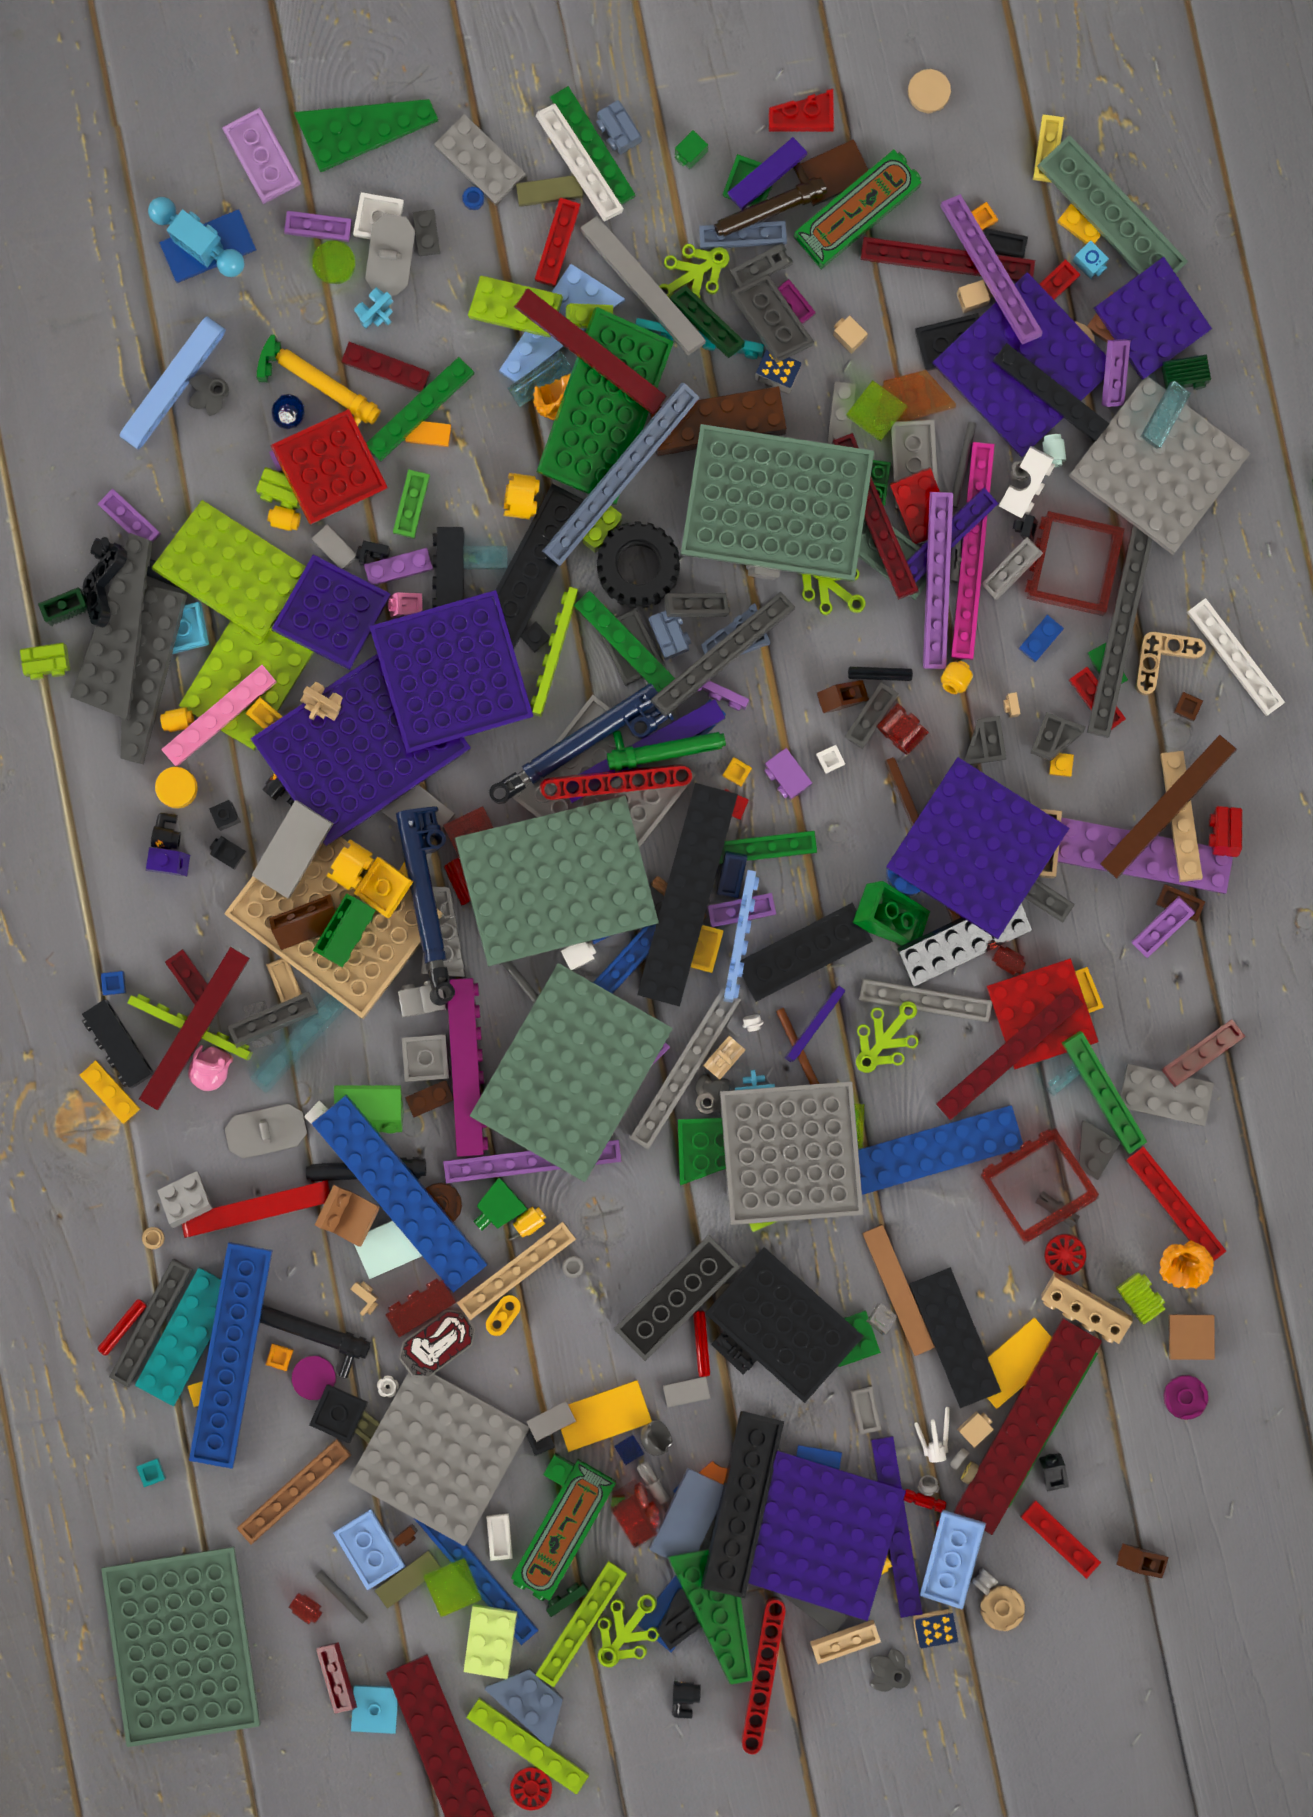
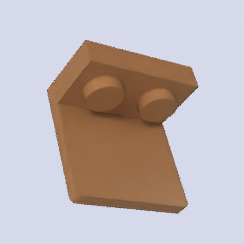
M333 1185L315 1226L333 1232L361 1247L379 1211V1206L350 1190Z

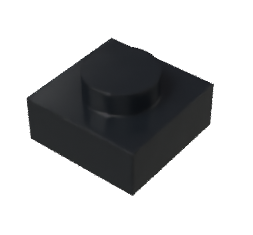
M537 622L533 623L521 635L523 641L534 653L550 640V636Z
M532 1433L526 1435L534 1456L555 1448L551 1435L536 1442Z

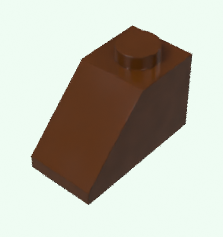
M863 680L836 684L817 692L823 714L842 710L869 700Z
M1123 1543L1118 1553L1116 1565L1138 1574L1163 1578L1169 1557Z

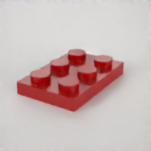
M930 467L890 483L911 541L915 544L928 540L930 492H940Z

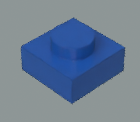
M124 971L101 973L104 996L126 993Z

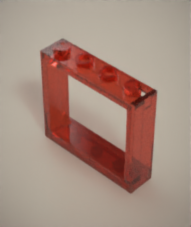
M1048 511L1045 517L1041 516L1039 529H1042L1041 537L1036 538L1035 545L1043 554L1029 568V571L1033 573L1031 580L1027 579L1025 592L1028 593L1027 599L1104 616L1108 607L1125 528ZM1052 521L1112 534L1097 604L1037 590Z
M1056 1128L1041 1132L1038 1135L1039 1138L1034 1142L1029 1140L1020 1146L1021 1150L1014 1154L1009 1152L1001 1158L1002 1161L997 1165L992 1163L982 1170L981 1179L1024 1245L1099 1199V1193ZM1054 1141L1087 1192L1023 1231L991 1179Z

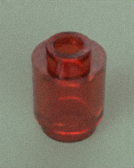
M1000 945L992 958L996 966L1011 975L1015 973L1020 974L1026 964L1023 961L1024 956L1007 946L1003 947Z
M298 1593L288 1607L295 1616L308 1625L311 1621L316 1623L323 1613L320 1611L322 1606L306 1594Z

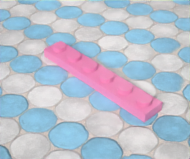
M263 665L259 666L161 750L177 767L276 684L277 681Z

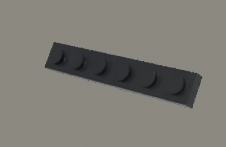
M1006 343L992 361L1094 442L1097 441L1109 425L1106 420Z

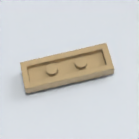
M874 1620L810 1641L818 1664L881 1642Z

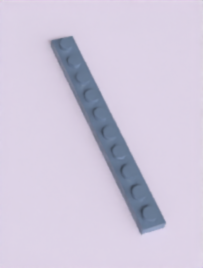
M685 383L679 385L542 550L557 565L561 566L700 397Z

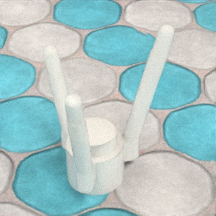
M949 1407L945 1408L943 1445L941 1441H938L934 1419L931 1420L933 1442L929 1443V1447L917 1422L914 1423L923 1447L924 1456H928L929 1462L945 1461L946 1453L949 1452Z

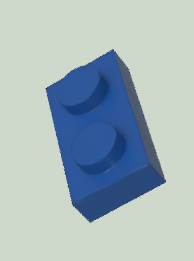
M1047 614L1019 647V650L1036 662L1064 628Z

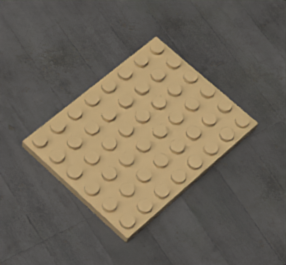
M340 837L327 847L323 843L321 844L290 898L287 899L252 876L224 914L364 1019L421 944L410 888L390 918H386L377 910L375 911L372 921L366 926L361 940L355 945L350 959L343 967L313 951L321 935L281 950L272 933L269 921L271 917L329 894L333 898L336 910L346 893L367 904L354 894L356 889L352 888L349 891L327 877L328 873L333 874L334 870L331 866L343 847L348 849L351 845ZM364 870L360 877L364 878L368 871ZM437 909L438 918L440 919L443 913Z

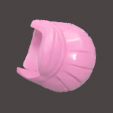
M200 1045L193 1054L188 1068V1077L191 1083L200 1090L213 1091L225 1082L229 1065L233 1062V1057L224 1050L214 1046L208 1047L202 1052L203 1045Z

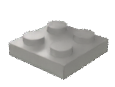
M446 1034L402 1038L405 1082L449 1079Z
M198 1171L157 1190L168 1222L172 1228L213 1209Z

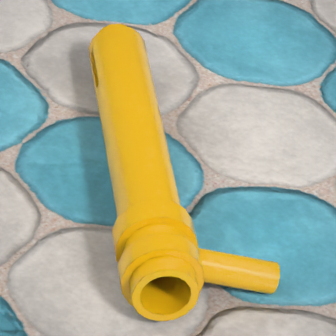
M282 348L280 353L277 354L276 360H278V364L349 409L351 414L354 415L353 418L357 426L361 420L365 423L374 424L381 413L378 405L372 401L369 403L363 395H357L288 349L284 350Z

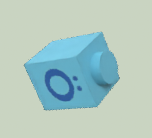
M1090 240L1075 255L1073 262L1092 279L1095 275L1099 277L1108 268L1106 264L1109 258Z

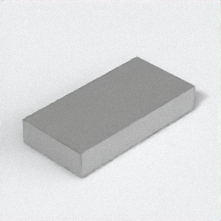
M328 524L312 538V541L334 564L343 570L356 559V553Z
M706 1377L663 1385L667 1408L711 1398Z
M868 1386L850 1390L860 1435L882 1430L873 1387Z
M565 1401L526 1422L536 1442L576 1422Z

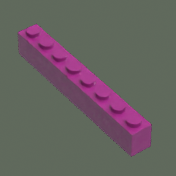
M473 978L451 979L450 984L454 987L455 995L448 1002L457 1157L485 1155L484 1150H488V1137H484L483 1128H487V1126L470 1117L483 1094L481 1093V1084H484V1071H480L479 1062H483V1050L478 1049V1040H482L481 1027H477V1018L481 1017L480 1005H476L475 996H479V984L474 983Z

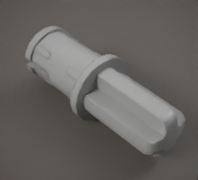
M645 1461L639 1464L637 1470L646 1483L645 1488L649 1489L657 1505H661L669 1500V1495L660 1483L661 1479L656 1477L648 1462Z

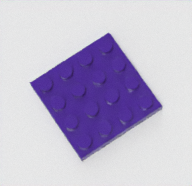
M1165 257L1160 258L1093 307L1114 340H1130L1129 362L1141 380L1160 368L1164 361H1169L1212 329Z
M312 555L275 621L272 631L350 670L371 633L369 626L376 624L391 594Z

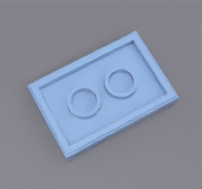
M372 1509L333 1532L367 1590L406 1567Z

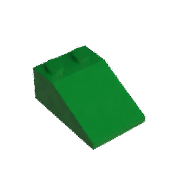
M884 881L873 882L865 886L853 923L871 934L899 945H905L923 935L930 910Z

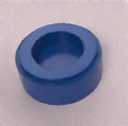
M469 187L464 191L463 203L468 209L477 210L483 206L484 194L481 189Z

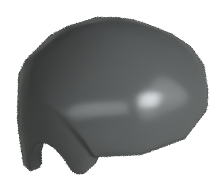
M654 1420L641 1431L640 1440L646 1452L652 1456H661L668 1452V1448L672 1445L673 1441L668 1428L661 1421Z

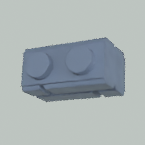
M620 100L598 111L596 124L602 133H607L609 137L607 142L613 151L617 150L620 155L642 142L641 134Z
M665 610L648 618L665 660L689 651L688 645L692 643L688 633L682 632L680 625L683 624L681 617H667Z

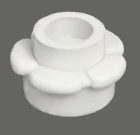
M759 1014L749 1015L743 1018L744 1024L742 1027L747 1028L749 1032L761 1029L760 1026L764 1022Z
M384 1376L383 1379L377 1382L378 1393L382 1397L388 1396L390 1398L395 1396L396 1390L399 1388L398 1381L394 1380L392 1376Z

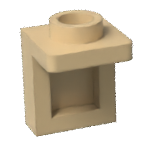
M357 1281L350 1290L367 1302V1305L360 1314L362 1316L366 1313L371 1315L378 1306L376 1303L378 1297L372 1293L373 1288L364 1281L362 1283Z

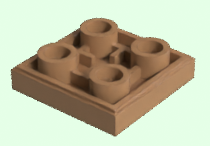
M1169 1314V1359L1215 1360L1214 1315Z

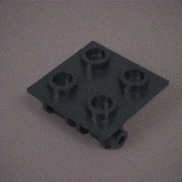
M725 1331L711 1344L743 1375L757 1361Z

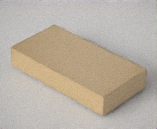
M281 958L266 964L281 1003L302 994L292 967L287 961Z

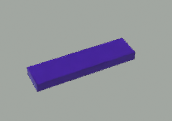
M792 137L728 192V196L741 210H744L808 155L807 151Z
M837 986L786 1054L785 1059L789 1062L796 1060L843 996L845 989Z

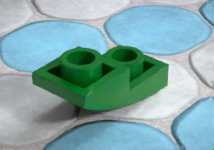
M270 335L260 354L257 367V379L259 382L268 383V376L272 375V363H268V361H277L276 356L280 353L281 342H278L276 335Z
M873 460L871 478L882 504L885 506L891 462Z

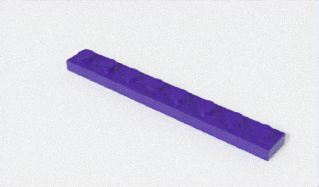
M893 1436L871 1439L878 1482L902 1489ZM903 1500L889 1547L901 1618L923 1614Z

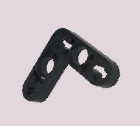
M113 546L84 579L83 593L90 622L93 625L103 628L109 623L111 612L104 587L126 563L127 551L125 549Z

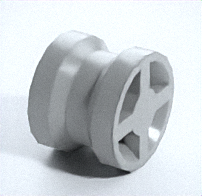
M982 1567L979 1569L977 1577L971 1579V1582L987 1596L990 1593V1588L998 1583Z

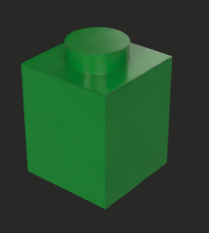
M692 130L675 147V159L681 166L684 167L686 165L691 169L708 152V144Z
M555 1453L543 1475L563 1486L574 1467V1463Z

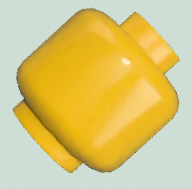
M963 661L949 663L941 676L944 690L951 694L965 692L973 678L970 666Z

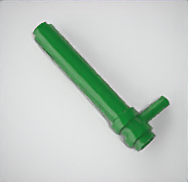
M615 731L613 738L616 749L607 753L609 770L617 772L622 771V768L626 767L632 769L641 764L719 750L726 746L724 733L714 732L633 748L632 746L625 747L621 731Z

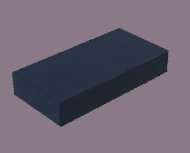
M725 851L717 887L718 895L739 898L748 858L747 855Z

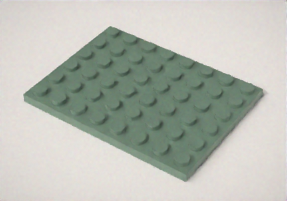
M701 424L681 555L855 581L874 451Z
M626 796L455 837L488 967L659 923Z
M558 963L470 1117L581 1181L586 1182L673 1028Z
M235 1546L101 1568L127 1747L246 1729L261 1725Z

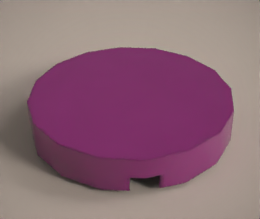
M308 1356L301 1359L295 1365L292 1372V1384L295 1391L301 1397L308 1400L321 1399L326 1385L334 1386L336 1383V1372L333 1365L321 1356Z
M1179 1375L1171 1379L1166 1385L1163 1394L1167 1410L1175 1417L1183 1420L1194 1419L1200 1416L1209 1401L1205 1385L1199 1379L1190 1375Z

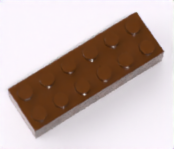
M779 386L698 400L659 446L657 456L697 450L701 424L775 436L785 435L787 428ZM650 413L651 419L655 416V414Z

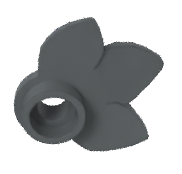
M198 375L191 378L189 382L196 391L190 398L189 406L196 409L206 408L209 416L217 414L222 408L223 399L229 393L227 383L222 379H211L207 375ZM216 387H221L222 391L220 393L214 392Z
M703 1074L695 1085V1091L698 1096L695 1102L697 1110L704 1115L712 1114L714 1111L721 1113L720 1091H730V1081L728 1079H718L712 1082L706 1074ZM709 1100L711 1105L705 1106L703 1101Z
M892 1648L888 1658L876 1656L870 1659L871 1668L877 1675L870 1683L874 1689L887 1692L893 1687L901 1689L909 1684L911 1675L905 1667V1658L900 1651ZM897 1673L902 1674V1681L896 1680L895 1675Z

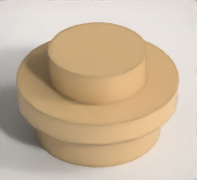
M157 1227L146 1229L142 1235V1242L149 1249L161 1247L165 1240L164 1233Z

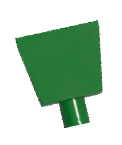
M498 1178L478 1203L477 1207L482 1211V1214L473 1222L481 1231L490 1223L498 1229L525 1212L528 1208L501 1178Z

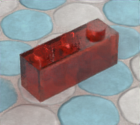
M436 1278L426 1284L428 1289L420 1293L419 1290H416L408 1295L407 1302L401 1305L398 1301L388 1307L390 1312L385 1315L398 1337H401L457 1302L444 1280L439 1281Z

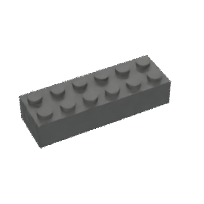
M708 1234L614 1327V1330L646 1361L740 1266Z

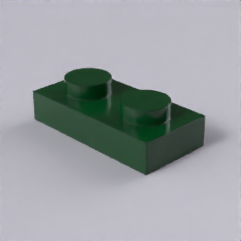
M576 1582L566 1589L568 1593L562 1597L558 1594L548 1601L549 1605L546 1607L549 1616L553 1617L588 1593L585 1583L578 1584Z

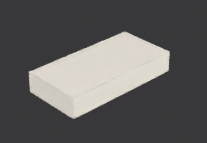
M509 1513L487 1515L490 1561L513 1559Z

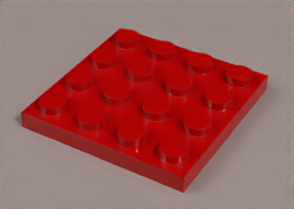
M349 409L271 445L310 525L388 488Z
M1071 958L987 986L1005 1043L1068 987L1083 1002L1081 1007L1014 1064V1070L1067 1053L1062 1042L1079 1031L1083 1032L1090 1045L1099 1042Z

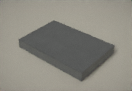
M634 608L616 617L663 665L637 609ZM601 635L624 685L626 686L643 678Z

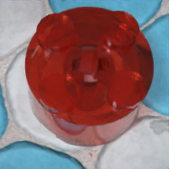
M897 703L876 727L886 738L893 742L892 744L907 755L914 750L929 732L919 724L920 721L912 713L907 715V711Z

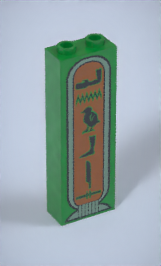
M893 149L795 231L794 239L821 270L920 188L922 183L920 181L921 176L915 169H910L902 153H897Z
M577 1459L511 1576L515 1586L523 1590L525 1588L533 1591L532 1595L541 1601L545 1599L550 1601L613 1490L616 1480Z

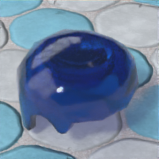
M281 395L272 406V419L280 428L286 430L296 428L304 418L305 406L295 395Z

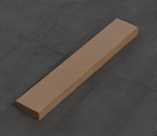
M880 1225L863 1232V1237L913 1355L917 1356L935 1348L884 1226Z
M337 1438L239 1525L237 1530L252 1545L352 1454Z

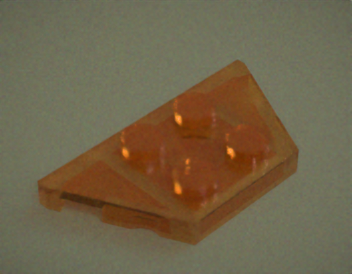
M927 370L884 380L874 427L876 429L888 426L891 422L908 421L955 409L956 403Z

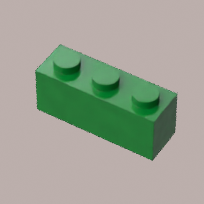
M346 893L313 951L343 967L350 959L352 950L361 940L362 933L372 921L376 910Z

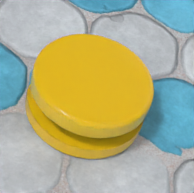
M170 767L162 771L157 777L155 791L159 800L171 808H184L190 805L196 798L198 784L195 777L186 769Z

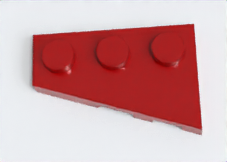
M833 89L826 90V93L809 95L806 99L795 102L793 100L769 108V132L834 131Z

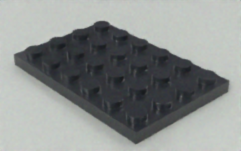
M765 1247L762 1248L705 1313L804 1403L807 1402L864 1337Z

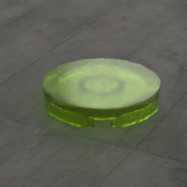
M336 240L321 244L314 252L312 259L313 269L317 277L328 284H341L349 280L354 273L356 265L355 255L351 248L345 243Z

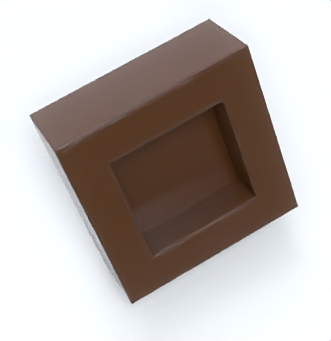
M1182 692L1173 713L1195 721L1203 700Z
M411 1524L398 1534L393 1541L398 1547L402 1544L406 1547L416 1539L414 1535L418 1530Z

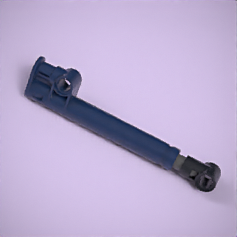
M649 683L532 759L531 762L524 764L521 772H514L499 783L493 784L489 790L490 797L497 804L506 803L510 798L526 789L525 785L532 782L534 785L541 778L548 776L625 725H627L635 738L643 739L657 730L658 726L666 720H674V717L671 713L665 717L652 704L651 699L658 692ZM644 723L647 726V730L644 733H637L634 729L635 725ZM498 788H503L506 791V795L502 799L494 797V792Z
M432 806L397 812L396 819L407 875L413 881L410 890L422 951L424 953V961L430 967V970H428L431 986L430 999L433 1004L442 1006L454 998L455 990L450 984L448 969L444 967L443 963L447 958L444 951V943L426 854L438 851L446 842V836L441 831V826L437 822L436 812H438V807ZM430 837L437 840V845H433L430 842ZM439 989L446 993L445 999L439 996Z

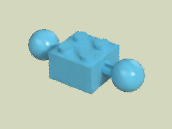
M157 197L151 201L148 207L150 219L158 225L169 224L170 226L166 230L173 242L207 268L215 259L219 272L226 277L238 276L243 271L245 262L242 254L234 249L223 250L220 242L221 238L217 235L218 232L208 224L205 227L196 214L191 211L187 213L182 209L177 215L174 203L166 197Z

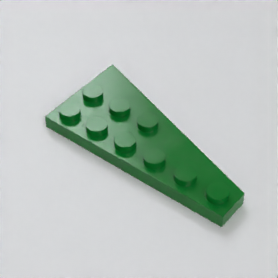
M429 99L294 112L320 173L438 122V117Z
M722 1118L678 1119L680 1186L726 1169Z
M709 1549L667 1556L729 1684L753 1681L741 1597L701 1588Z

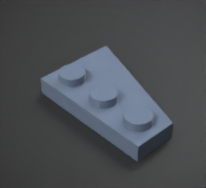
M754 603L746 612L733 619V622L724 629H720L702 643L701 647L704 655L758 611L756 604ZM767 633L742 654L770 645Z

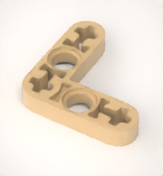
M1159 632L1147 633L1141 641L1135 683L1137 692L1141 695H1149L1156 689L1161 654L1198 659L1205 653V643L1201 639ZM1154 637V641L1157 644L1153 646L1152 653L1144 654V650L1148 652L1150 649V644L1146 643V640ZM1176 640L1179 643V649L1171 651L1168 648V641ZM1184 641L1187 642L1185 646L1189 647L1196 643L1197 647L1201 648V651L1193 654L1192 649H1185V653H1182ZM1145 658L1154 660L1155 666L1153 669L1148 670L1143 666ZM1141 672L1154 674V676L1150 675L1148 677V684H1151L1152 687H1149L1147 691L1144 690V686H1140V683H1143L1146 675H1141Z

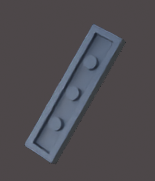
M786 221L758 222L725 237L717 235L714 225L699 226L700 250L714 249L716 247L734 248L787 244Z

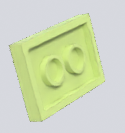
M476 1604L472 1606L464 1672L508 1679L518 1611Z

